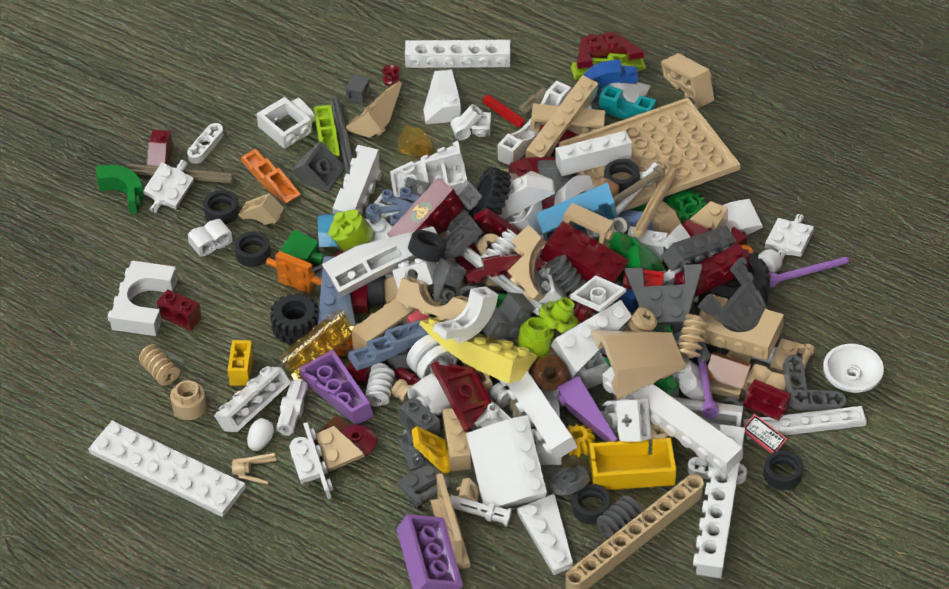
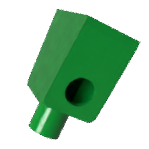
M293 230L280 249L281 252L312 265L314 263L318 265L323 264V257H326V255L320 253L319 243L297 230Z

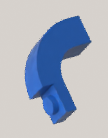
M609 60L598 63L588 69L583 75L598 83L597 96L593 100L597 102L600 90L608 84H637L638 82L637 67L622 66L621 60Z

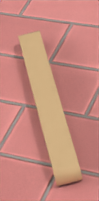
M695 474L686 477L568 570L565 588H590L698 502L703 495L704 481L702 477Z

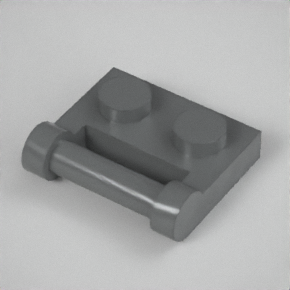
M429 462L397 480V485L413 505L419 507L423 504V501L437 494V485L418 495V493L436 484V474H441V472ZM444 477L447 490L452 488L451 483Z

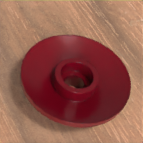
M352 425L340 431L364 453L365 457L372 453L376 447V436L366 426Z

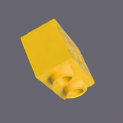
M232 340L227 370L230 386H247V382L251 379L254 358L252 341Z

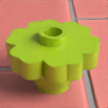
M561 297L556 302L548 301L547 304L543 303L539 310V316L543 318V322L551 329H557L560 333H566L578 325V319L574 316L575 304L569 298Z

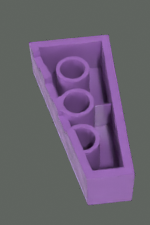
M334 350L299 367L302 380L353 424L359 425L373 417L369 401Z

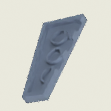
M323 257V263L335 257ZM323 268L318 330L352 331L351 329L354 328L356 323L350 293L340 298Z

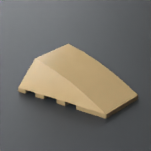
M612 330L591 331L597 349H605L615 376L611 384L617 400L686 368L672 333Z

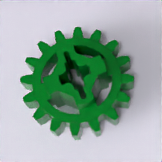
M686 189L683 190V193L679 191L676 192V195L671 194L666 202L676 212L681 223L691 219L706 206L705 198H700V193L693 194V190L688 193Z

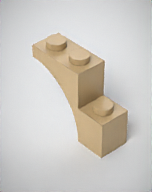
M528 225L512 240L516 245L514 249L522 258L508 272L512 276L510 280L517 287L521 285L525 289L523 294L530 301L534 299L540 302L544 296L536 284L535 263L540 250L547 242L533 227Z

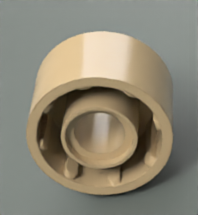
M185 380L178 383L172 389L170 394L172 409L178 418L194 420L204 414L207 404L204 389L200 384Z

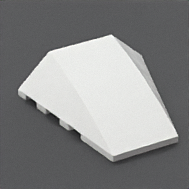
M453 142V146L446 149L442 147L437 150L438 153L429 157L425 155L416 163L409 162L390 171L394 196L401 198L400 189L405 187L407 177L430 184L439 178L456 192L465 180L468 181L459 142ZM422 186L416 189L417 195L422 193Z

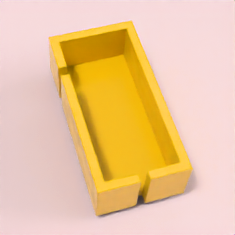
M671 438L652 439V455H648V439L643 441L589 443L592 484L603 486L606 490L675 485L676 467Z

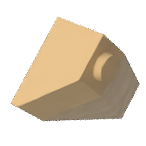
M401 81L387 88L372 104L364 109L363 113L353 118L346 126V130L368 138L375 134L377 136L382 134L386 130L384 127L390 121L402 85Z

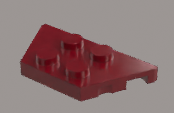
M434 361L430 366L464 432H467L492 401L474 368L460 367L455 364L445 366L440 365L438 361Z

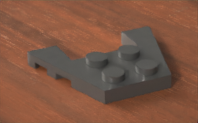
M465 209L452 220L457 227L444 238L447 247L443 259L461 256L465 249L475 243L483 233Z
M744 257L739 258L730 268V271L741 283V286L722 307L713 294H709L698 305L699 309L733 332H747L755 328L764 310L767 309L760 291H756L753 284V275L751 272H748L745 265L747 262Z
M702 264L684 265V285L644 287L643 267L625 268L626 277L631 285L639 308L643 307L650 310L657 319V325L683 324L687 320L685 316L690 314L702 271Z

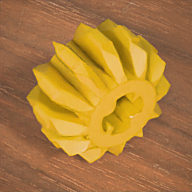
M576 423L574 427L568 425L567 430L577 445V448L569 452L570 457L574 454L578 458L581 454L587 456L589 443L595 442L591 428L586 429L585 424L578 426Z

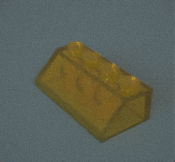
M337 309L329 314L319 325L313 327L309 333L300 338L288 350H285L277 359L294 380L295 378L301 379L299 367L331 350L335 351L352 337L351 329L354 327L346 314Z

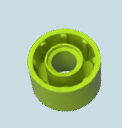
M529 318L520 326L517 346L528 348L537 357L547 355L551 351L554 331L543 322V318Z

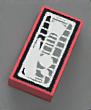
M755 414L744 426V433L770 453L778 451L787 440V438Z

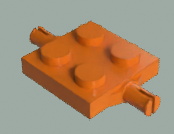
M281 251L276 254V260L270 257L266 260V265L277 270L278 281L284 285H289L309 294H312L315 290L314 284L321 286L322 278L314 274L311 263Z

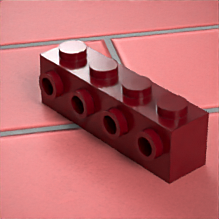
M736 244L697 263L702 264V271L694 298L735 278L730 268L739 258L744 257L747 264L745 265L748 270L750 255L739 244ZM684 270L675 274L674 285L685 284Z

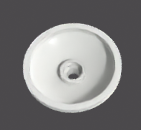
M844 344L833 348L826 355L823 370L828 381L835 387L847 392H864L879 384L883 376L884 366L880 357L870 348L858 344Z

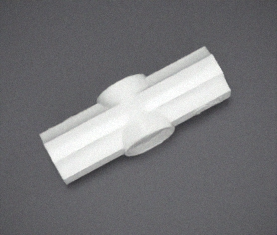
M295 378V380L291 381L286 397L282 398L281 414L277 424V431L282 435L289 436L294 433L298 418L303 414L304 398L308 384L302 379Z

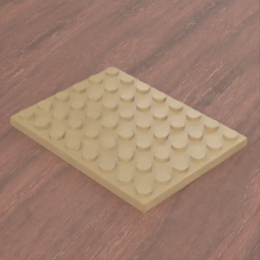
M689 98L558 142V147L626 131L632 142V159L628 160L637 164L640 174L646 171L652 163H658L664 172L670 166L677 169V174L665 196L738 171L741 165ZM606 165L577 172L578 176H590L593 186H595L599 179H604ZM621 172L613 174L612 177L624 180L631 178L632 175ZM656 178L651 185H645L622 212L648 203L661 179Z

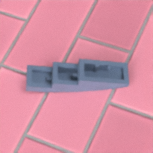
M421 320L385 330V336L369 340L366 347L350 351L348 358L358 371L403 352L429 334L420 325Z

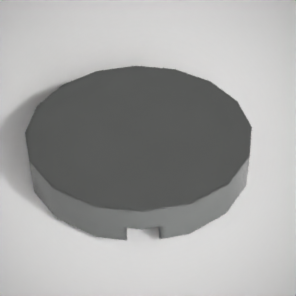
M576 465L577 468L572 469L571 466H568L556 472L551 478L552 482H549L553 493L569 495L584 488L590 481V475L586 467Z

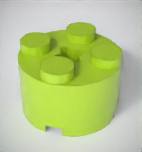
M358 210L337 212L334 215V220L330 225L328 234L344 252L371 241L373 229Z

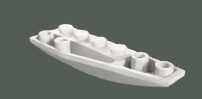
M429 227V228L421 229V230H427V231H430V232H434V233L437 234V232L435 231L434 227ZM413 232L355 246L323 263L322 266L339 297L341 298L398 267V263L417 258L408 250V244Z

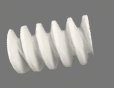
M507 229L508 232L502 233L503 238L498 237L497 243H492V249L488 248L486 250L488 255L482 254L481 257L512 254L511 251L516 252L514 249L516 245L512 240L517 235Z
M377 363L371 367L365 394L370 406H384L390 401L389 397L391 396L395 373L383 363Z

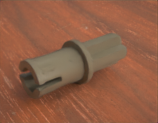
M541 88L534 95H530L528 100L520 106L522 113L527 114L532 110L533 103L540 104L547 90Z

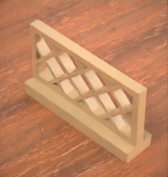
M436 474L438 499L431 500L434 517L444 518L458 570L470 568L466 547L455 510L451 505L443 474Z

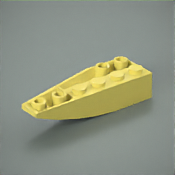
M429 317V319L420 321L423 329L451 354L476 370L508 384L520 381L537 357L528 348L517 347L511 341L488 338L487 335L481 333L463 343H458L454 339L446 340L433 331L434 323L443 321L436 319V317Z

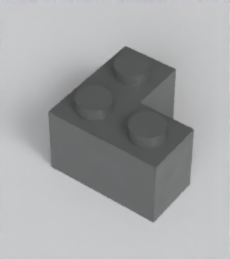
M508 293L500 308H495L490 320L482 331L488 338L517 339L520 326L531 317L535 307L522 293Z

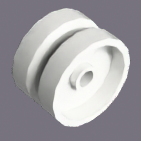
M427 335L411 347L406 361L407 365L417 373L418 377L423 379L430 373L434 374L430 366L434 361H438L440 365L449 366L450 364L456 365L458 358L447 351L430 335Z

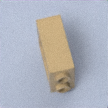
M572 203L564 213L562 221L572 227L577 223L600 234L599 243L610 248L611 244L608 242L614 234V230H612L614 222Z

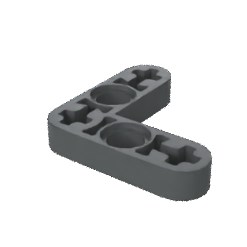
M794 354L787 356L783 362V372L786 390L791 394L789 405L792 408L809 411L843 408L846 398L841 392L807 390L802 359ZM791 379H797L800 382V386L794 385ZM813 397L820 398L822 404H816L813 401Z

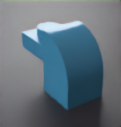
M335 214L318 215L319 247L338 246L328 234Z

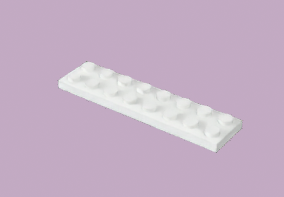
M114 421L109 423L88 448L90 454L221 517L225 516L246 489L245 483Z

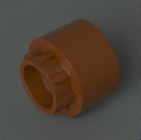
M544 355L533 363L531 377L540 388L555 391L558 390V386L566 383L568 368L560 358ZM552 367L554 374L551 378H547L545 371Z

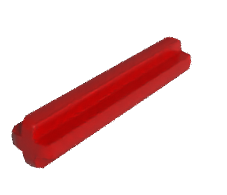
M487 94L483 97V103L516 127L521 128L524 126V118L491 95Z

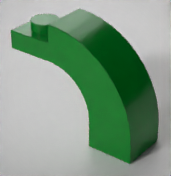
M111 164L97 165L99 191L119 190L124 192L128 197L130 214H137V206H140V200L144 199L139 177L132 170L123 166Z

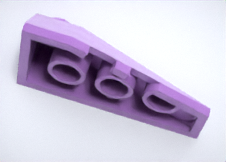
M579 376L558 386L559 395H557V399L561 406L565 405L572 415L588 428H591L605 442H617V438Z

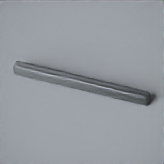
M338 97L330 99L346 173L350 174V163L353 156L340 100Z

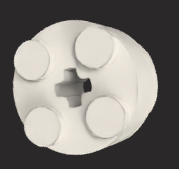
M432 373L407 390L409 399L412 397L417 398L436 417L442 414V409L451 408L436 376Z

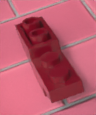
M500 254L481 258L482 267L466 271V280L478 283L484 280L483 277L489 275L496 277L501 275L502 271H505L508 277H512L508 270L522 256L519 254ZM540 258L536 259L535 272L541 270V266L545 265V262Z

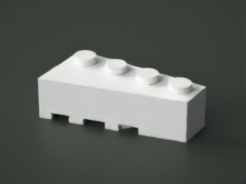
M357 145L355 150L357 157L351 160L350 174L345 175L343 189L340 188L332 208L333 214L347 210H358L362 215L364 206L368 205L370 194H373L375 191L376 182L380 181L382 176L379 166L378 149Z
M620 300L555 338L551 346L558 357L564 361L570 376L573 378L602 349H597L591 331H619L632 316Z

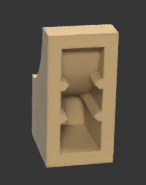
M268 193L247 201L238 215L243 220L254 219L267 225L276 223L281 218L280 214L284 208Z

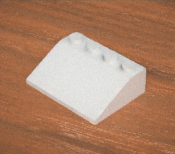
M528 415L507 419L466 433L483 504L489 505L493 503L496 507L506 508L534 502L546 497L547 491Z

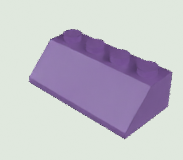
M407 514L396 530L412 589L462 588L463 583L444 518Z

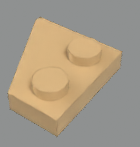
M334 426L316 433L321 453L329 472L365 457L364 453Z

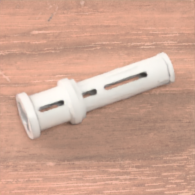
M451 495L452 508L485 517V520L488 522L492 520L503 523L506 527L508 526L512 512L511 508L496 507L493 503L485 505ZM461 503H462V504H465V505H469V506L476 507V508H478V509H473V508H470V507L462 506ZM495 513L504 515V517L495 515Z

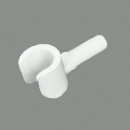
M489 404L487 413L474 423L475 427L488 419H497L499 408L493 411L495 404Z

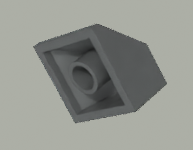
M320 141L297 162L291 172L303 184L327 192L345 166Z

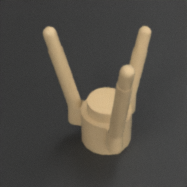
M271 453L233 459L232 473L233 475H238V479L268 485L269 481L246 474L250 473L251 464L276 461V454Z

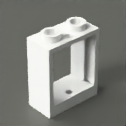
M285 97L256 114L258 127L284 149L312 132L311 119ZM289 115L298 123L283 132L274 123Z

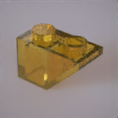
M408 125L404 127L398 139L400 153L417 157L425 155L429 157L434 154L433 144L423 129Z

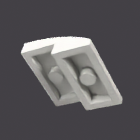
M750 199L738 200L722 205L728 208V221L726 225L730 231L732 227H736L741 232H745L747 236L763 228Z

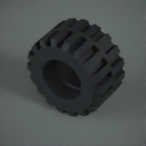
M295 293V295L287 294L286 297L282 296L280 300H276L270 312L272 331L277 339L280 338V341L283 343L286 341L290 345L292 343L299 345L301 342L304 344L307 343L308 339L312 340L314 335L318 334L319 309L317 303L314 302L313 298H308L305 294L300 295V293Z

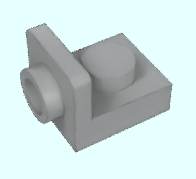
M466 180L456 191L465 206L464 208L468 210L475 207L482 197L475 187Z

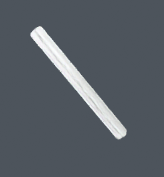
M467 247L461 256L475 267H482V257L470 247ZM503 273L496 277L488 276L508 293L523 294L524 290L520 286L517 287ZM528 299L535 307L533 312L539 315V310L543 304L534 299L531 301Z

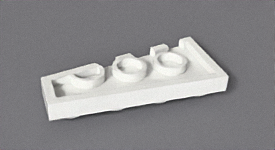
M552 494L517 508V514L552 573L556 575L572 568L573 561L555 495Z

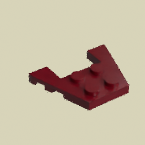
M615 32L587 35L580 40L577 69L593 67L592 58L607 56L609 53H625L628 60L644 58V51Z

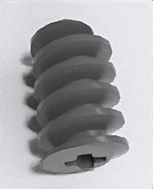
M560 255L550 260L544 268H552L549 275L556 273L553 280H561L558 286L562 287L565 285L563 293L570 291L567 297L570 298V295L583 286L586 281L581 279L580 273H576L577 269L575 267H571V261H566L567 256Z
M624 495L614 505L609 507L603 515L597 518V526L601 533L609 539L636 518L637 514L641 513V509L632 497Z

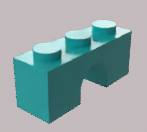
M608 85L605 86L599 96V110H605V114L624 120L656 109L655 99L639 95L635 103H630L623 97V90Z

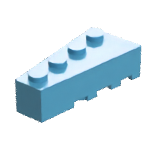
M608 182L536 214L545 241L550 238L560 225L564 213L572 203L607 219L617 218L615 203ZM577 223L574 225V228L577 230L585 229V227Z

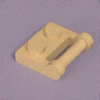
M781 338L769 370L784 375L783 362L787 356L797 355L798 353L802 354L801 359L805 370L810 356L815 351V347L811 344L803 345Z

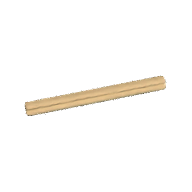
M670 166L665 171V176L659 182L633 229L634 237H643L677 174L675 167L672 168Z

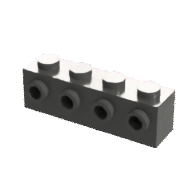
M726 225L672 243L661 256L672 272L681 268L684 269V265L697 264L732 247L736 239Z

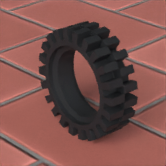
M490 166V168L488 167L483 172V176H480V182H477L475 186L482 197L477 205L469 211V215L473 220L475 214L488 208L497 215L502 214V208L506 206L505 200H508L509 197L507 194L510 193L511 176L508 172Z

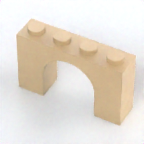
M713 295L722 307L728 301L727 298ZM765 309L755 328L747 332H733L701 310L699 317L709 324V327L702 328L707 334L700 335L705 339L704 343L767 361L779 338L784 323V314Z

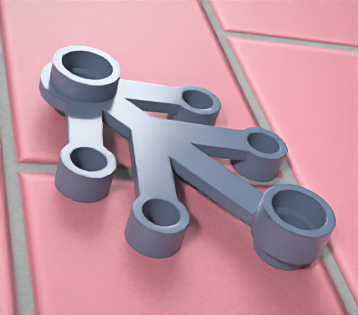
M402 187L400 189V197L402 199L393 196L391 190L385 189L382 191V200L396 205L379 207L377 204H370L366 208V218L376 221L380 219L383 213L399 212L391 215V224L395 225L419 199V196L412 194L410 188ZM403 199H409L413 201V203L407 202Z

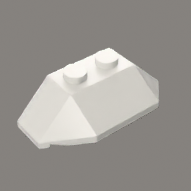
M532 171L510 181V193L507 194L509 197L508 200H505L506 206L502 208L503 212L499 216L505 219L555 194L554 181Z

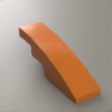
M257 149L241 157V162L257 180L285 205L301 196L281 169H276L268 158L264 159Z

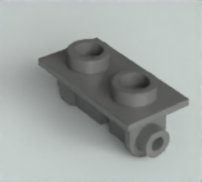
M410 429L403 430L402 438L397 439V442L410 470L428 464V459L414 447L412 431Z

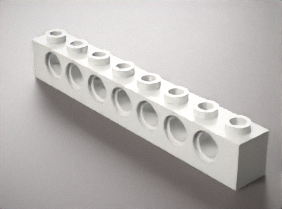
M721 424L719 431L743 447L745 428ZM740 462L728 474L721 470H716L713 466H709L708 478H711V483L706 484L705 495L709 496L708 501H703L702 512L705 513V518L700 519L699 530L703 531L702 536L698 535L696 548L700 549L699 554H694L693 566H697L696 575L715 578L722 577Z

